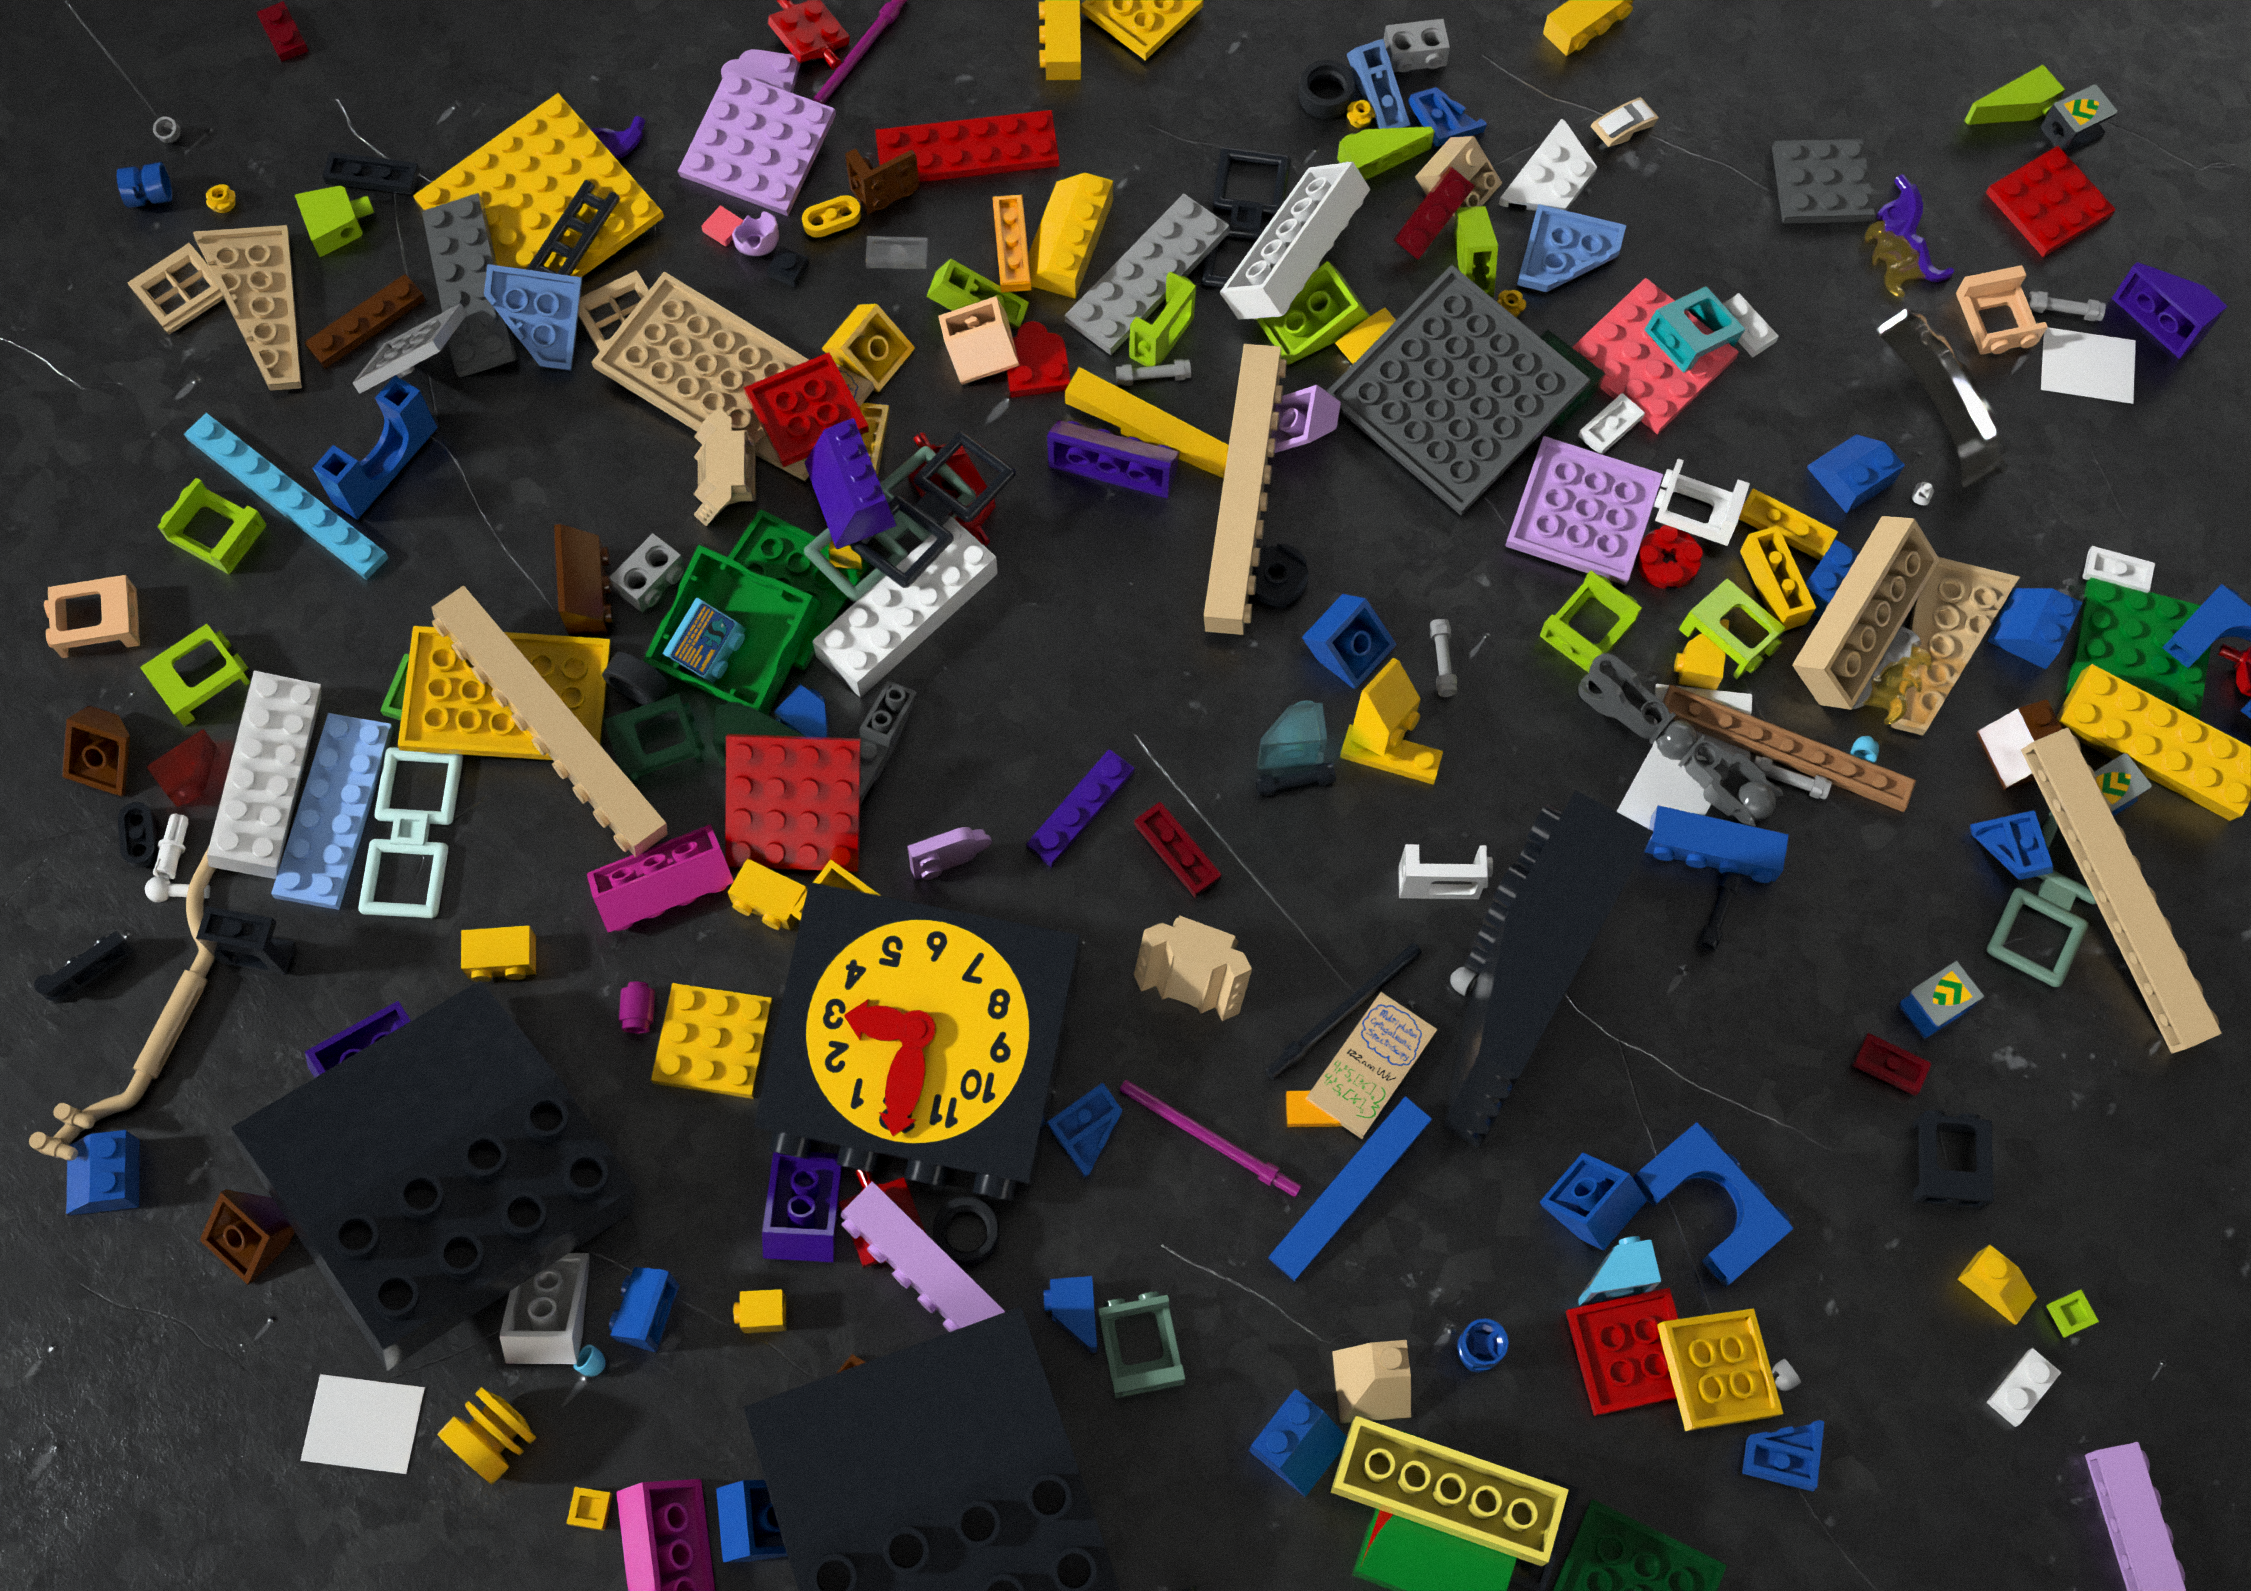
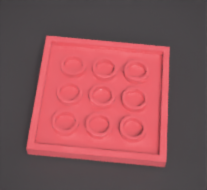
M1645 278L1566 352L1565 359L1614 400L1621 393L1627 396L1645 412L1641 422L1658 435L1737 358L1739 351L1728 343L1701 356L1691 370L1683 373L1644 330L1657 309L1675 301ZM1689 311L1684 312L1703 334L1709 335L1714 332Z

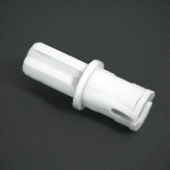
M172 814L169 818L164 839L158 842L160 850L153 870V875L156 877H164L168 880L175 878L180 855L186 849L183 841L188 827V817L185 815Z

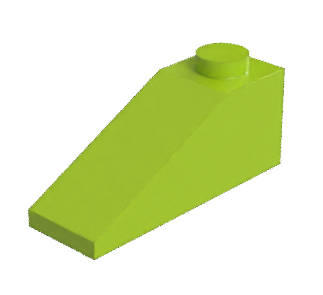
M2041 65L1974 102L1964 121L1968 125L2029 121L2043 114L2047 116L2052 105L2060 100L2065 89L2048 69Z
M1432 127L1364 129L1356 134L1351 133L1345 136L1339 142L1337 159L1340 163L1353 162L1364 180H1367L1431 149L1435 131Z
M949 259L935 272L926 296L951 311L997 296L1007 313L1010 328L1017 330L1022 324L1029 304L1028 301L1012 292L1001 293L999 285L953 259Z

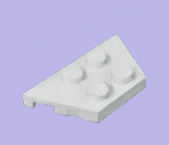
M1563 119L1558 122L1500 197L1499 205L1503 207H1508L1509 203L1527 205L1526 210L1536 211L1538 204L1567 211L1594 176L1597 166Z

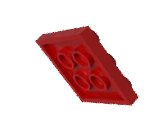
M2059 146L1990 185L1986 191L1991 200L2042 257L2110 218L2116 210Z
M830 352L744 387L745 395L783 468L807 458L826 428L854 418L861 435L869 432V426Z
M1670 1287L1572 1308L1566 1311L1594 1417L1677 1399L1657 1324L1678 1319Z

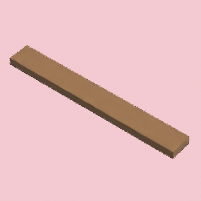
M1670 684L1667 688L1662 702L1668 707L1670 714L1672 712L1676 714L1673 719H1682L1690 723L1696 731L1761 757L1772 759L1774 762L1812 777L1816 775L1825 777L1826 780L1832 781V784L1891 808L1902 812L1906 810L1916 780Z

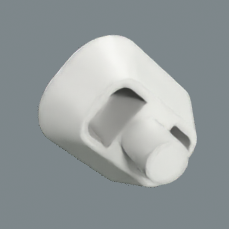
M1917 483L1911 498L1917 504L1928 505L1934 489L1930 483Z

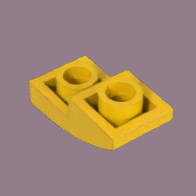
M1384 307L1350 330L1335 344L1353 365L1388 330L1396 319Z

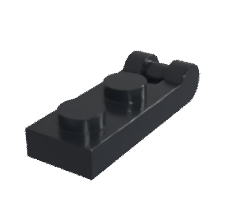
M115 931L112 934L99 938L95 945L85 953L70 958L65 966L53 975L44 974L39 976L34 982V988L49 1002L54 1004L60 1003L133 953L134 949L122 935Z

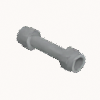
M2031 291L2027 299L2029 307L2033 312L2043 313L2045 309L2079 314L2084 315V320L2101 321L2106 309V304L2098 300L2089 299L2087 303L2048 297V292Z
M1183 358L1174 359L1173 364L1132 368L1131 364H1125L1116 367L1117 385L1130 386L1133 385L1135 380L1175 376V381L1191 378L1190 360H1183Z
M1436 619L1430 622L1431 641H1434L1436 644L1439 676L1436 678V688L1439 696L1450 697L1457 694L1456 675L1452 674L1448 640L1451 638V627L1447 619Z
M1755 756L1753 763L1765 773L1766 778L1769 777L1808 790V796L1825 800L1829 794L1832 781L1826 780L1825 777L1816 775L1813 779L1772 765V759Z

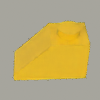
M1722 619L1720 624L1728 630L1729 620ZM1703 633L1699 634L1687 642L1683 653H1677L1674 672H1679L1678 684L1717 690L1723 679L1726 653Z
M1991 1245L1979 1251L1958 1277L1960 1282L2014 1325L2018 1324L2037 1298L2020 1268Z

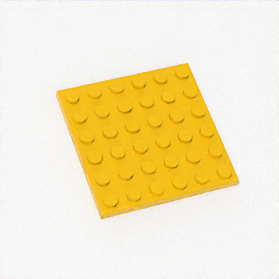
M559 93L552 96L413 195L418 205L423 210H427L479 193L484 201L497 265L526 269L584 180L594 184L595 188L591 193L600 198L606 199L610 192H614L621 199L571 274V276L581 278L664 218L662 210ZM584 204L576 218L590 223L598 210ZM568 228L560 242L574 248L582 234ZM552 252L544 266L558 272L567 258Z

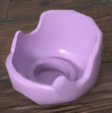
M765 211L761 213L758 219H753L749 215L746 216L742 225L737 226L732 233L737 250L748 256H763L772 252L779 241V230L775 216Z

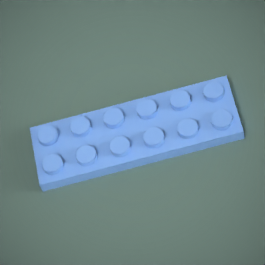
M328 713L271 893L275 899L340 909L382 771L385 751L389 748L394 732L392 724Z

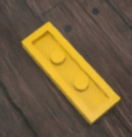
M1754 488L1745 501L1739 516L1740 520L1759 530L1778 525L1786 544L1820 561L1838 531Z
M1349 724L1340 758L1434 785L1443 751L1402 739L1397 748L1392 747L1382 757L1350 740L1353 725Z

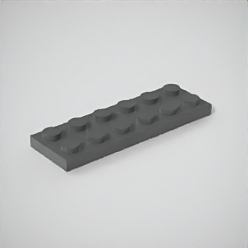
M479 193L422 211L442 313L460 303L468 313L448 340L455 374L461 378L517 360L511 329L484 296L487 264L497 265L483 198Z

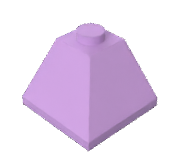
M1318 385L1284 395L1282 397V404H1276L1275 412H1279L1278 431L1272 430L1271 438L1276 439L1275 453L1310 443L1336 430L1341 402Z

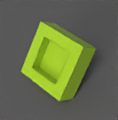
M2078 1290L2046 1305L2063 1338L2099 1322L2082 1290Z

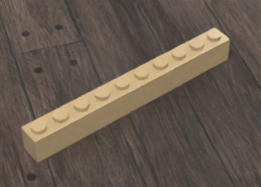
M1244 344L1204 610L1205 632L1244 635L1245 623H1251L1252 604H1248L1249 595H1255L1256 576H1252L1253 567H1259L1260 548H1256L1257 539H1263L1264 520H1260L1261 511H1267L1268 493L1264 492V486L1271 483L1272 466L1268 465V458H1274L1276 439L1271 438L1272 430L1278 431L1279 412H1275L1276 404H1282L1283 385H1279L1280 378H1285L1287 359H1281V346Z
M464 585L431 607L435 618L432 624L443 638L448 635L454 642L452 648L462 661L468 659L474 666L471 669L476 678L482 684L487 682L493 688L491 693L497 703L502 708L505 706L509 707L514 713L511 717L518 728L523 732L527 729L534 737L532 743L543 756L548 753L554 761L552 766L562 779L567 777L575 785L572 789L582 803L588 801L595 809L593 815L604 828L609 826L614 831L615 835L613 838L624 852L630 850L635 857H638L668 835L667 824Z
M2067 727L2033 741L2022 748L2021 752L2171 1054L2188 1049L2222 1034L2218 1027L2219 1021L2216 1014L2209 1009L2203 997V988L2200 982L2193 977L2187 965L2188 960L2185 952L2178 947L2172 935L2170 922L2162 915L2156 903L2155 892L2147 885L2141 873L2140 862L2132 855L2126 843L2125 832L2117 825L2111 813V805L2108 799L2102 795L2096 783L2095 773L2087 765L2081 753L2078 739L2071 734Z

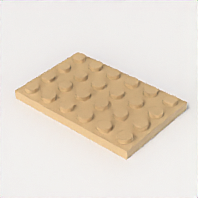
M663 272L593 359L592 365L594 369L697 432L705 418L720 406L732 418V431L747 430L749 438L753 439L755 446H757L766 433L745 395L744 387L809 361V359L668 273Z

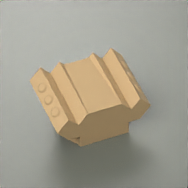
M720 406L705 418L694 436L702 444L694 456L698 461V488L694 495L702 502L694 516L705 526L729 504L740 501H756V446L754 440L749 438L747 430L732 431V418Z
M1179 915V918L1175 919L1173 926L1160 923L1144 930L1134 976L1141 992L1156 986L1162 1000L1169 997L1198 1008L1200 1014L1216 1008L1221 1020L1224 1021L1240 1013L1252 968L1245 954L1236 950L1239 942L1234 935Z

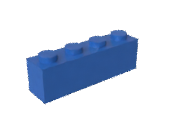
M1659 805L1651 816L1649 829L1654 832L1646 845L1645 853L1653 854L1659 860L1670 861L1676 859L1685 861L1688 866L1694 868H1704L1706 866L1716 868L1722 874L1724 872H1731L1737 875L1751 876L1754 881L1761 883L1775 882L1783 872L1788 834Z

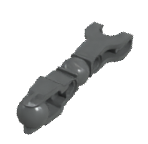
M1604 653L1593 660L1589 673L1583 677L1578 688L1580 697L1597 712L1618 719L1639 736L1650 739L1649 743L1653 744L1656 741L1657 748L1664 757L1671 760H1681L1678 766H1684L1686 772L1705 789L1703 793L1704 799L1729 817L1735 816L1742 824L1756 827L1755 822L1766 820L1773 814L1776 808V797H1782L1783 792L1781 788L1766 780L1765 773L1745 755L1736 753L1732 756L1716 744L1705 741L1703 735L1698 739L1697 731L1694 727L1682 719H1673L1676 714L1674 712L1670 714L1668 707L1643 687L1636 673L1616 656ZM1601 665H1608L1612 668V678L1600 671ZM1595 683L1602 693H1592L1588 685ZM1645 715L1653 716L1658 724L1648 722ZM1697 756L1705 757L1709 765L1700 763ZM1728 772H1732L1746 782L1738 788L1735 798L1720 785V782L1727 779Z

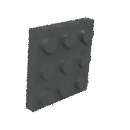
M1863 139L1774 141L1772 153L1782 223L1872 221L1875 213Z

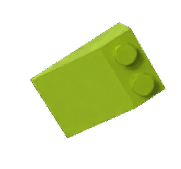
M1327 261L1310 275L1303 290L1296 295L1289 305V310L1280 317L1258 318L1256 320L1274 346H1281V357L1287 359V365H1290L1337 342L1350 330L1370 317V315L1341 273Z

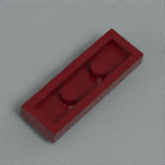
M1449 167L1393 241L1415 259L1419 260L1475 186L1453 167Z
M1158 802L1134 820L1136 828L1195 898L1221 880L1222 874L1161 802Z

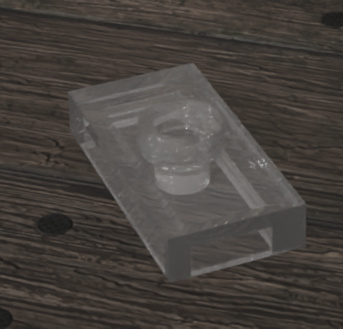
M867 236L866 268L927 269L928 238Z

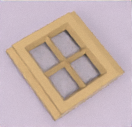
M190 243L128 282L133 292L168 334L176 331L224 299L208 264Z
M637 270L580 297L578 317L599 352L649 291Z

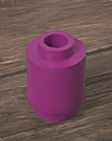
M629 982L628 987L621 989L619 1022L622 1024V1031L636 1034L649 1032L650 1025L653 1024L655 990L648 988V983Z

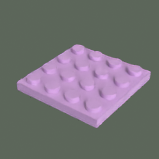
M726 70L679 167L678 173L680 177L788 216L836 116L835 108Z
M1543 436L1505 546L1585 573H1589L1591 570L1610 581L1626 586L1663 474Z

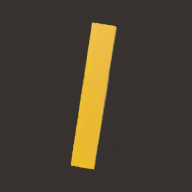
M1078 367L1065 390V404L1120 427L1121 434L1124 436L1135 437L1144 443L1155 446H1168L1174 451L1179 452L1180 460L1224 479L1228 444Z
M863 403L859 409L869 426V432L862 434L861 437L878 477L889 416V405ZM830 542L829 561L835 567L862 570L863 558L850 548V545L836 549L834 542Z

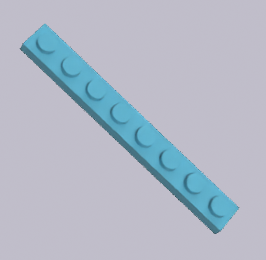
M205 413L184 433L188 441L367 580L389 558L385 551L209 414Z

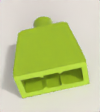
M335 186L295 195L311 241L319 257L361 237L363 232L358 218L375 213L368 195L351 201L344 186Z

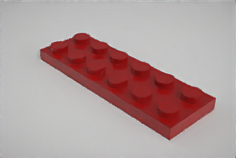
M1052 110L875 129L879 165L913 150L917 158L919 182L1059 166Z

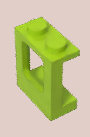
M1171 271L1167 274L1165 308L1153 325L1137 316L1130 324L1129 357L1146 367L1159 366L1193 321L1196 285L1187 277L1178 276Z
M195 478L189 486L183 489L178 501L171 510L163 515L161 523L157 527L167 541L230 575L267 525L257 510L248 505L245 509L206 489L202 481ZM202 507H209L234 521L214 549L183 534L185 527Z
M1590 570L1586 575L1584 583L1555 616L1552 614L1545 621L1540 637L1589 673L1593 660L1601 654L1609 653L1637 621L1642 607L1638 605L1632 596L1623 594L1613 587L1606 577L1597 575ZM1590 598L1597 599L1620 618L1598 644L1591 643L1569 626V621Z
M1727 578L1688 613L1679 630L1687 637L1691 636L1697 629L1739 664L1733 673V676L1738 679L1746 671L1753 673L1763 662L1762 656L1765 653L1770 657L1780 647L1782 641L1779 640V637L1786 627ZM1734 607L1744 610L1769 632V635L1755 648H1748L1720 624V620Z
M208 624L200 627L140 667L184 727L196 720L190 711L238 679H241L245 686L251 683L244 674L249 669L238 653L233 656L230 655L227 651L232 646L221 630L214 633ZM207 641L213 642L226 659L225 667L195 687H188L174 669V663Z

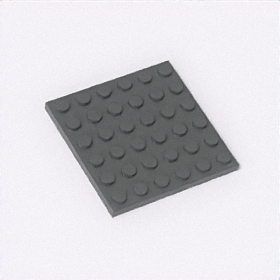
M1451 264L1326 392L1341 402L1340 412L1462 516L1590 384V379Z

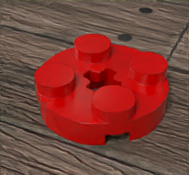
M1663 525L1660 529L1647 534L1642 540L1637 553L1638 569L1642 577L1655 587L1666 589L1667 586H1677V588L1688 585L1697 575L1701 566L1703 551L1695 539L1688 533L1668 525ZM1663 553L1673 554L1677 562L1669 561L1665 563L1663 561Z

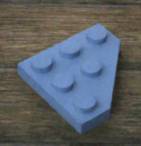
M1538 204L1517 285L1548 292L1618 257L1626 225Z
M487 264L484 296L529 351L538 365L546 368L572 371L582 278Z

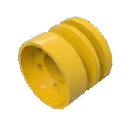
M481 1386L475 1394L486 1406L480 1410L468 1400L465 1406L472 1415L473 1420L468 1424L461 1418L453 1416L437 1435L472 1469L493 1485L509 1468L507 1461L501 1454L506 1447L513 1453L521 1455L524 1451L513 1441L516 1435L519 1434L529 1444L537 1437L532 1433L526 1419L506 1400L485 1390Z

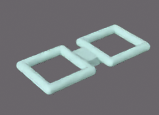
M390 747L385 751L374 815L378 821L393 822L391 840L373 839L369 843L358 907L360 913L365 915L435 918L438 915L449 849L445 843L427 841L430 824L449 825L453 822L463 763L462 754L399 751L397 747ZM397 761L449 764L441 811L389 808ZM382 852L434 855L426 905L373 902Z

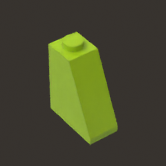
M1486 206L1459 207L1455 212L1454 239L1459 271L1493 298L1495 293L1498 243Z

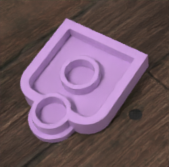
M751 49L745 51L739 59L726 62L721 69V76L723 79L726 70H730L793 93L800 63L791 54Z
M961 827L909 845L910 868L915 881L921 878L923 880L936 878L943 870L970 861L978 852L983 851L992 844L991 837L986 835L983 829L972 830L970 827Z

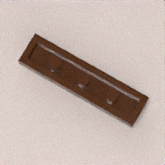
M404 274L304 343L325 369L424 302L425 297L409 277Z

